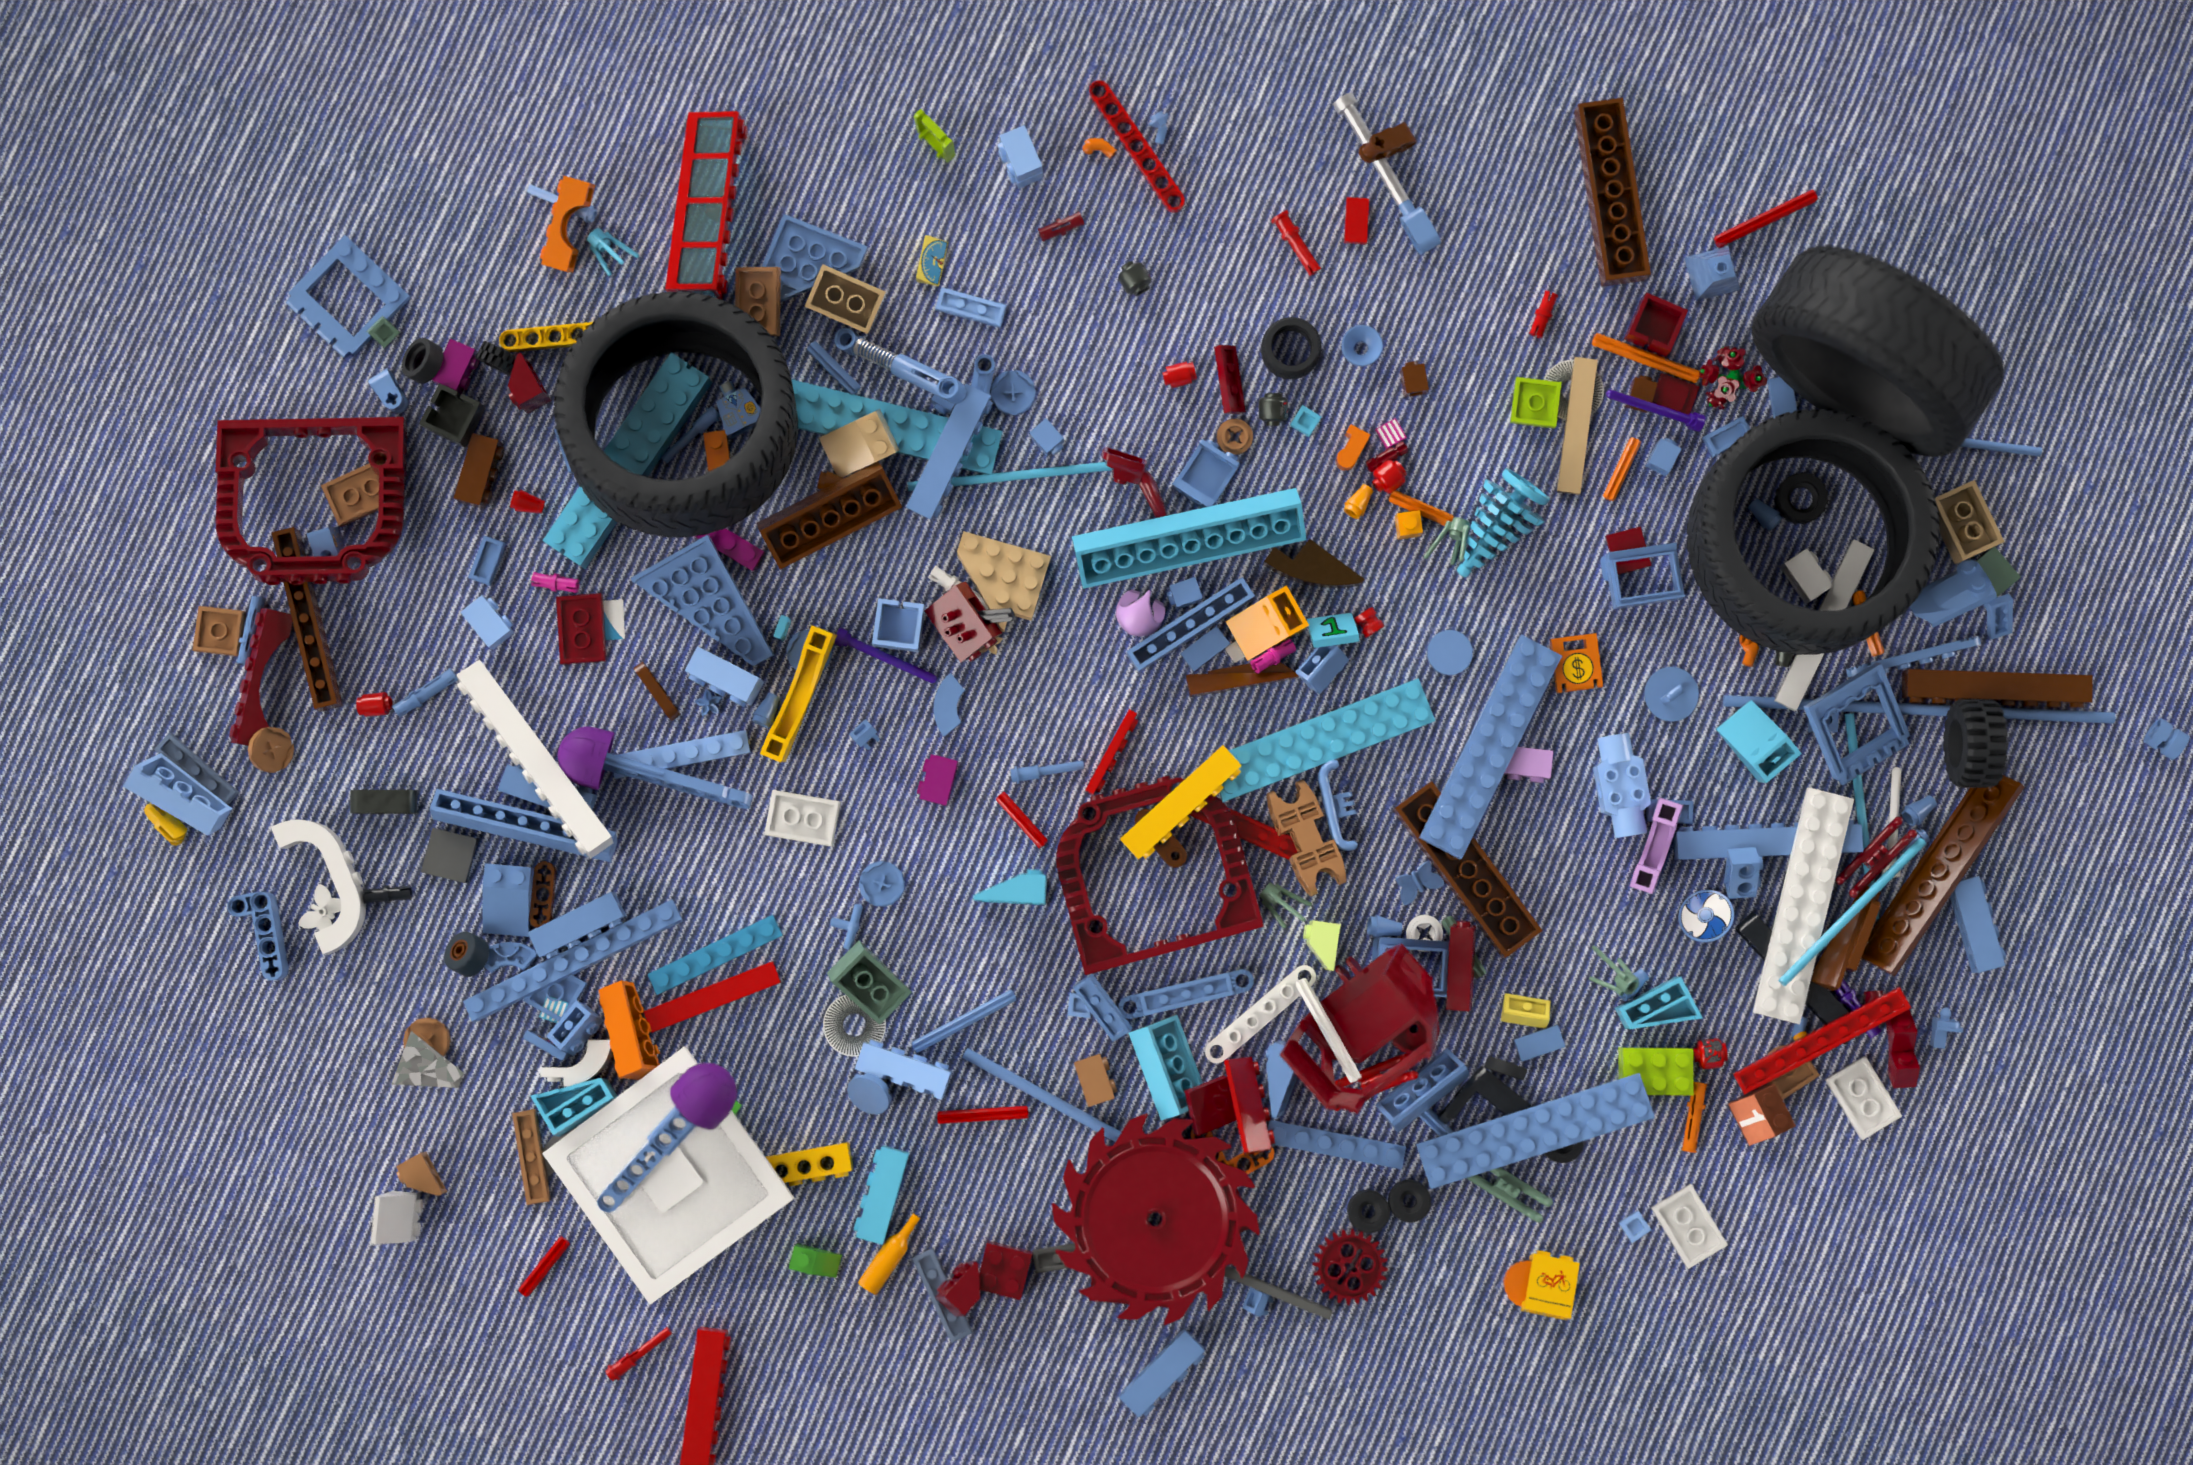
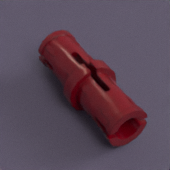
M1077 212L1063 219L1057 218L1056 222L1038 228V232L1042 242H1045L1060 234L1064 236L1067 234L1066 232L1085 224L1081 213ZM1069 222L1071 223V224H1069V225H1066V226H1064V227H1061V228H1059V229H1057V230L1052 231V229H1055V228H1057V227H1060V226H1062V225H1064V224H1067V223H1069Z

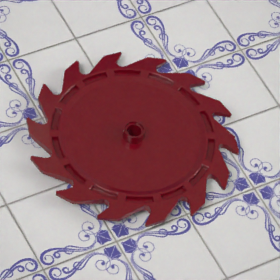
M1145 1113L1129 1120L1112 1146L1105 1144L1104 1128L1102 1127L1089 1142L1087 1167L1083 1174H1079L1071 1159H1068L1063 1180L1072 1209L1064 1211L1055 1203H1052L1051 1206L1054 1223L1075 1244V1249L1071 1252L1056 1249L1055 1252L1066 1267L1095 1278L1096 1283L1094 1286L1080 1289L1079 1293L1095 1302L1117 1299L1128 1300L1129 1306L1117 1316L1118 1319L1138 1320L1164 1304L1169 1308L1163 1322L1165 1326L1182 1319L1200 1292L1206 1294L1207 1311H1210L1222 1298L1225 1268L1227 1265H1234L1241 1279L1244 1278L1249 1260L1239 1230L1241 1227L1246 1226L1257 1235L1260 1234L1257 1215L1236 1194V1188L1244 1186L1255 1189L1256 1186L1245 1171L1215 1159L1217 1152L1232 1148L1228 1143L1217 1137L1184 1139L1182 1137L1183 1130L1193 1123L1192 1119L1174 1118L1150 1134H1145L1142 1130L1148 1116ZM1154 1212L1160 1213L1162 1216V1221L1159 1225H1152L1149 1222V1216Z

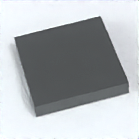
M432 828L421 872L467 883L478 839Z

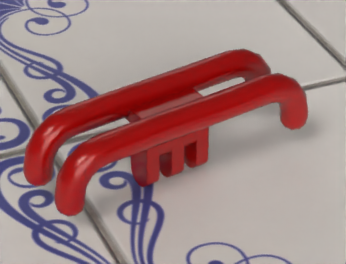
M1404 1053L1360 1070L1361 1078L1356 1082L1359 1083L1361 1089H1364L1382 1075L1380 1072L1392 1068L1409 1054ZM1413 1070L1402 1074L1378 1093L1405 1082L1416 1080L1419 1076L1418 1072ZM1347 1076L1335 1080V1085L1340 1087L1353 1084Z

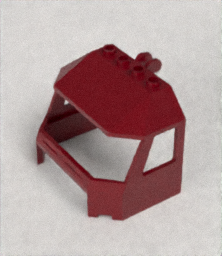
M1402 943L1389 948L1363 969H1361L1360 964L1352 956L1345 959L1346 963L1355 975L1351 977L1345 967L1338 964L1335 967V971L1344 983L1321 1000L1320 1003L1354 1063H1362L1417 1020L1427 1029V1042L1364 1089L1335 1085L1332 1060H1337L1311 1012L1297 1024L1279 1054L1326 1109H1345L1351 1113L1359 1114L1367 1100L1426 1056L1431 1060L1437 1042L1438 1012L1432 984L1433 978ZM1304 1032L1321 1050V1068L1299 1044V1040Z

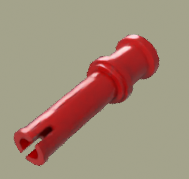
M1285 210L1275 216L1271 223L1277 226L1282 234V240L1288 241L1310 277L1322 268L1299 235L1300 228L1294 225L1288 216L1289 211Z

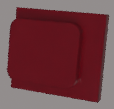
M1660 373L1652 403L1689 414L1699 386Z
M1641 526L1605 536L1609 552L1646 547ZM1650 558L1616 562L1618 575L1652 566Z

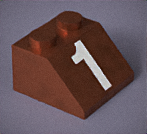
M1767 1083L1727 1103L1749 1146L1776 1137L1796 1126L1775 1084Z

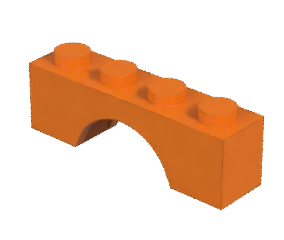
M563 176V180L559 181L557 187L559 196L557 202L552 207V223L548 225L546 230L547 243L542 248L540 254L542 259L541 265L565 272H574L579 250L569 241L567 224L574 212L591 206L596 184L568 176Z

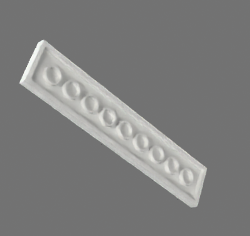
M1813 788L1806 789L1753 1013L1796 1024L1801 1022L1816 956L1786 986H1783L1778 980L1822 935L1854 802L1852 798Z

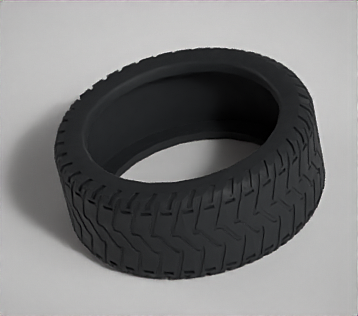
M1814 246L1797 255L1753 319L1751 333L1756 348L1775 373L1794 391L1818 409L1845 412V414H1852L1878 425L1893 435L1912 454L1938 457L1945 456L1958 449L2000 389L2004 378V362L1997 347L1985 331L1960 307L1910 273L1883 260L1851 249L1837 246Z
M660 292L644 295L626 301L601 315L602 317L596 319L588 329H585L576 340L577 342L572 345L567 358L564 359L561 366L560 375L558 374L555 386L556 391H554L555 409L553 410L555 423L557 424L556 430L570 469L574 473L578 485L583 488V492L589 500L593 501L603 513H607L616 522H621L622 525L633 530L637 529L639 532L662 537L706 535L732 526L754 513L771 497L786 476L795 454L798 439V415L791 374L786 359L773 337L758 321L740 308L721 299L699 293ZM671 352L701 353L718 358L740 370L756 387L762 399L761 412L752 435L742 449L722 466L701 476L681 480L652 479L632 473L615 463L597 445L595 441L596 421L603 400L616 381L634 366L656 356L670 354Z
M1805 409L1793 411V413L1787 412L1775 418L1765 420L1744 433V436H1740L1713 464L1711 470L1702 479L1701 485L1694 495V502H1692L1687 524V551L1689 552L1690 566L1700 591L1715 613L1728 626L1746 639H1750L1769 649L1798 655H1818L1851 647L1869 638L1901 616L1916 601L1928 582L1935 565L1940 536L1939 512L1935 495L1926 474L1909 450L1893 435L1868 420H1863V418L1852 414H1845V412L1827 411L1826 409H1812L1810 411ZM1784 458H1811L1830 463L1851 474L1867 489L1880 510L1886 528L1887 555L1883 574L1872 594L1862 604L1842 610L1819 611L1795 606L1772 594L1753 576L1741 556L1735 537L1734 511L1738 493L1748 473L1763 464Z

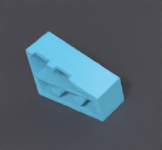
M1674 977L1615 1007L1625 1029L1702 1019L1682 977Z
M604 1078L531 1095L554 1136L559 1137L585 1122L618 1097L610 1082Z

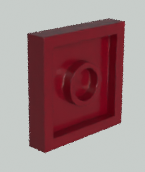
M1220 1076L1184 1091L1190 1119L1193 1120L1192 1127L1195 1135L1200 1136L1237 1121L1227 1076Z

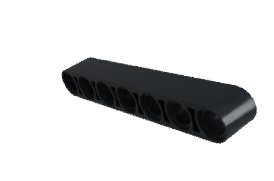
M1751 912L1735 927V930L1765 961L1772 930L1755 913ZM1810 981L1805 1005L1824 1025L1849 1013L1827 988Z

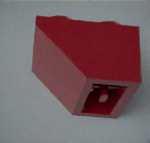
M976 1261L958 1264L952 1271L954 1276L949 1281L945 1280L937 1288L939 1293L935 1298L954 1316H965L980 1299L979 1264Z

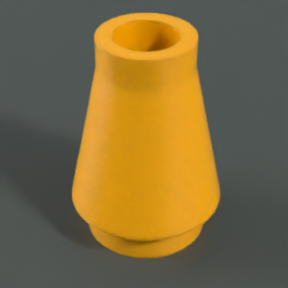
M1362 484L1344 503V512L1354 519L1364 516L1370 497L1374 492L1373 489L1368 485Z

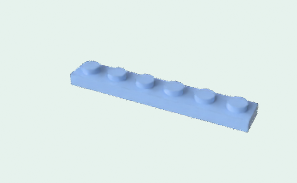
M747 730L618 754L617 756L663 769H671L749 754L751 750ZM614 773V778H615V779L628 777V776H624V775H621V774Z

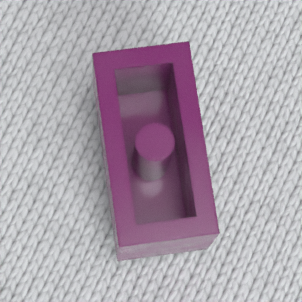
M450 339L443 353L441 368L432 381L437 385L440 383L462 394L463 390H466L470 384L471 378L469 377L472 370H475L479 365L480 361L476 359L478 352L474 348Z
M931 754L930 759L926 758L923 766V772H926L924 781L920 780L917 794H920L919 799L948 806L959 762Z

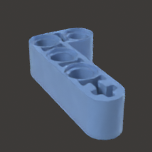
M254 892L232 897L227 904L228 912L235 917L252 916L263 976L267 980L284 979L289 973L276 897L270 892ZM263 896L268 900L265 908H262L259 904ZM242 900L245 908L240 913L237 910V904ZM266 919H269L272 923L268 931L263 927ZM271 941L275 944V951L272 954L267 950V946ZM269 958H277V960L269 961ZM275 967L279 968V971L272 973V969Z

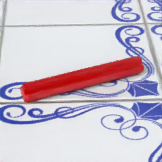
M1028 1106L937 1112V1122L939 1124L1027 1119L1029 1111Z

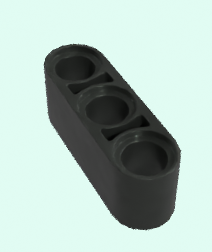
M350 790V813L417 814V790Z

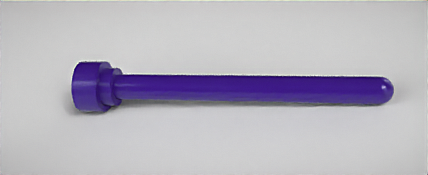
M1614 390L1606 392V397L1683 422L1689 430L1700 432L1704 427L1705 416L1697 412L1685 414Z
M842 627L839 628L834 642L835 645L839 647H847L848 645L927 682L935 683L937 681L936 675L853 638L848 633V630Z

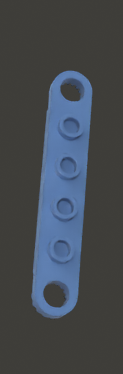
M1975 636L1968 638V641L1963 639L1859 665L1858 668L1856 666L1847 668V677L1851 678L1875 663H1881L1885 673H1889V668L1897 666V669L1901 670L1912 667L1911 662L1919 661L1921 665L1933 662V657L1941 655L1942 659L1956 656L1955 651L1981 645L1980 637Z
M1235 970L1126 996L1119 1002L1118 1009L1125 1018L1134 1019L1247 992L1253 987L1254 978L1248 970ZM1240 974H1245L1249 978V983L1244 988L1236 984V977ZM1134 1001L1137 1005L1135 1013H1125L1123 1010L1124 1003Z

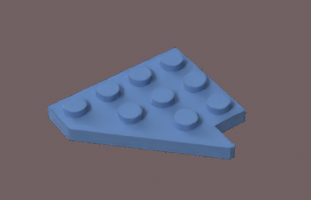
M783 214L762 267L781 268V303L812 290L822 264L846 275L859 270L868 247Z

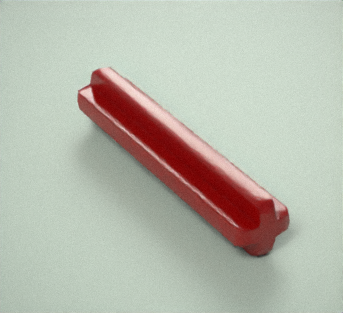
M1002 792L997 796L996 801L1038 848L1045 846L1048 842L1047 838L1006 792Z
M561 1236L557 1239L519 1287L518 1291L523 1296H530L568 1248L570 1242L566 1238Z

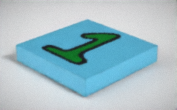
M1352 613L1307 619L1309 624L1308 630L1314 648L1359 641V633Z

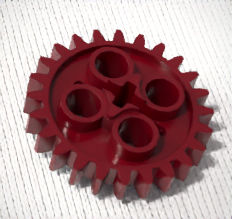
M1342 1228L1341 1235L1338 1236L1333 1231L1332 1240L1324 1237L1327 1244L1325 1246L1318 1244V1247L1322 1250L1321 1253H1314V1256L1319 1258V1261L1312 1262L1313 1266L1318 1267V1270H1315L1313 1275L1320 1276L1316 1284L1324 1283L1321 1291L1324 1293L1329 1290V1299L1337 1295V1303H1340L1345 1298L1347 1305L1350 1304L1351 1299H1354L1358 1305L1360 1297H1363L1367 1302L1368 1293L1376 1296L1374 1288H1383L1378 1283L1379 1280L1387 1279L1381 1274L1388 1271L1387 1267L1382 1266V1263L1388 1261V1259L1380 1257L1384 1249H1376L1379 1242L1376 1240L1371 1243V1234L1364 1238L1362 1231L1355 1235L1354 1229L1351 1228L1349 1234H1346ZM1345 1244H1350L1353 1247V1251L1349 1256L1341 1254V1247ZM1362 1249V1253L1353 1263L1356 1267L1355 1270H1348L1343 1282L1338 1284V1280L1347 1270L1345 1263H1351L1357 1251ZM1365 1257L1372 1259V1265L1368 1269H1362L1360 1266L1361 1260ZM1331 1264H1338L1340 1266V1271L1335 1276L1328 1274V1267ZM1351 1277L1359 1278L1357 1288L1351 1289L1347 1286V1282Z

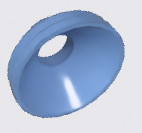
M1357 325L1345 333L1341 349L1349 363L1364 367L1373 364L1380 357L1383 342L1380 334L1374 328L1367 325ZM1359 342L1366 344L1367 352L1363 355L1357 354L1354 350L1355 344Z

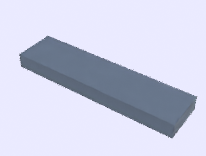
M169 732L154 749L158 754L162 753L227 805L239 794L238 790L173 733Z
M934 1248L912 1257L951 1343L972 1334L973 1331L966 1316H954L935 1298L939 1293L937 1288L945 1280H949Z

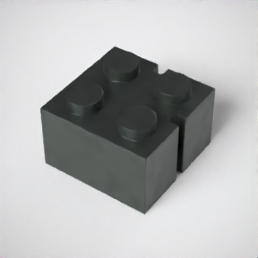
M439 383L430 401L439 410L437 412L432 407L427 406L419 424L426 430L466 448L486 407L480 402Z

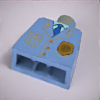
M732 381L722 384L720 389L724 397L717 400L716 403L725 433L731 440L755 428L761 408L745 387L736 391Z
M327 527L306 533L314 556H329V552H331L332 556H337L340 550L344 548L338 527Z

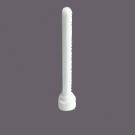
M1899 767L1892 769L1889 823L1899 816L1901 769ZM1898 829L1888 838V851L1898 842ZM1897 857L1882 871V875L1897 861ZM1901 870L1894 877H1901Z

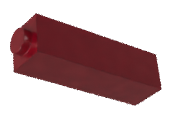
M1460 920L1450 927L1446 1010L1470 1011L1472 1008L1476 925H1471L1470 921Z

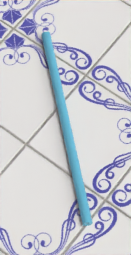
M1105 462L992 473L991 475L953 477L950 484L954 487L1110 471L1112 468L1107 467ZM918 481L908 482V491H914Z
M1854 713L1845 714L1849 754L1858 749ZM1856 774L1857 777L1853 779L1857 820L1858 824H1862L1864 850L1870 844L1862 775ZM1863 864L1865 876L1870 869ZM1873 880L1868 886L1871 887L1875 883V880Z
M1919 838L1778 981L1783 986H1786L1926 845V842Z

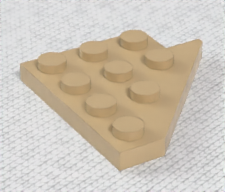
M963 531L957 556L988 610L1012 608L1016 617L1032 621L1051 556ZM1007 622L997 623L1001 632H1005Z

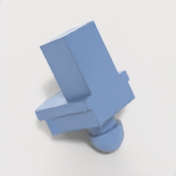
M1947 1007L1941 1009L1939 1013L1940 1018L1933 1017L1930 1045L1934 1048L1945 1049L1947 1031L1962 1033L1964 1029L1960 1026L1959 1021L1950 1019L1951 1011Z

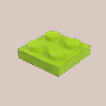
M1516 377L1510 423L1556 428L1562 382Z

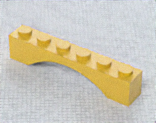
M811 626L803 645L793 681L784 703L767 734L760 752L761 755L778 762H786L837 634L817 626Z

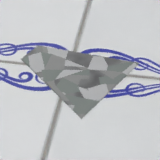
M411 1031L391 1085L459 1088L464 1073Z

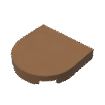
M1781 1045V1046L1775 1047V1048L1772 1049L1767 1055H1769L1770 1053H1772V1052H1774V1051H1776V1050H1778V1049H1780V1048H1782V1047H1784V1046H1786V1045ZM1809 1061L1768 1083L1775 1084L1782 1100L1819 1077L1820 1074L1812 1062Z

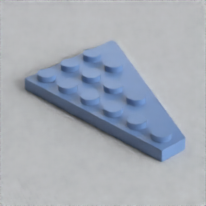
M709 535L702 537L631 577L633 583L639 585L650 595L659 599L670 609L689 620L690 623L699 627L703 632L729 648L736 655H739L750 665L756 666L774 656L772 649Z

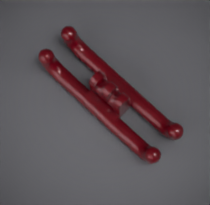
M1895 817L1863 850L1864 852H1861L1835 878V883L1842 885L1862 864L1870 869L1849 891L1851 898H1856L1917 836V831L1911 829L1889 851L1882 845L1902 825V817Z

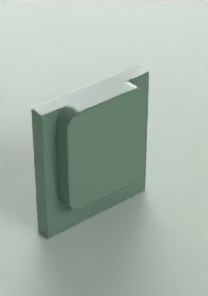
M1996 547L1989 549L1976 560L1990 579L1997 597L2021 578Z

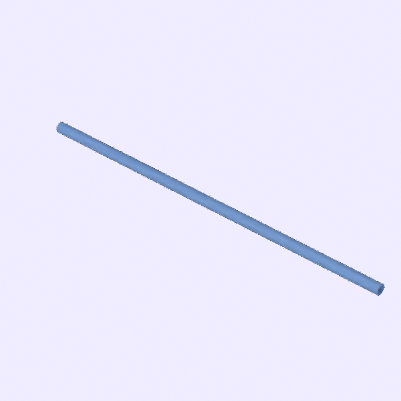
M1723 696L1724 707H1743L1752 700L1759 708L1788 709L1775 702L1776 697ZM1802 699L1797 710H1804V706L1816 699ZM1853 701L1848 704L1847 708L1840 711L1885 714L1881 702ZM1897 703L1901 713L1905 715L1947 716L1951 706ZM2000 707L2004 712L2003 716L2005 719L2114 724L2116 719L2114 712Z

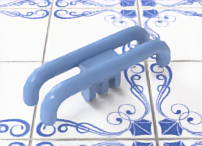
M1331 760L1326 762L1318 772V784L1332 840H1335L1338 849L1353 851L1358 847V843L1356 841H1345L1342 838L1338 818L1357 814L1356 809L1349 811L1346 809V807L1355 805L1354 800L1344 801V798H1350L1353 794L1351 791L1332 796L1328 774L1339 767V762Z

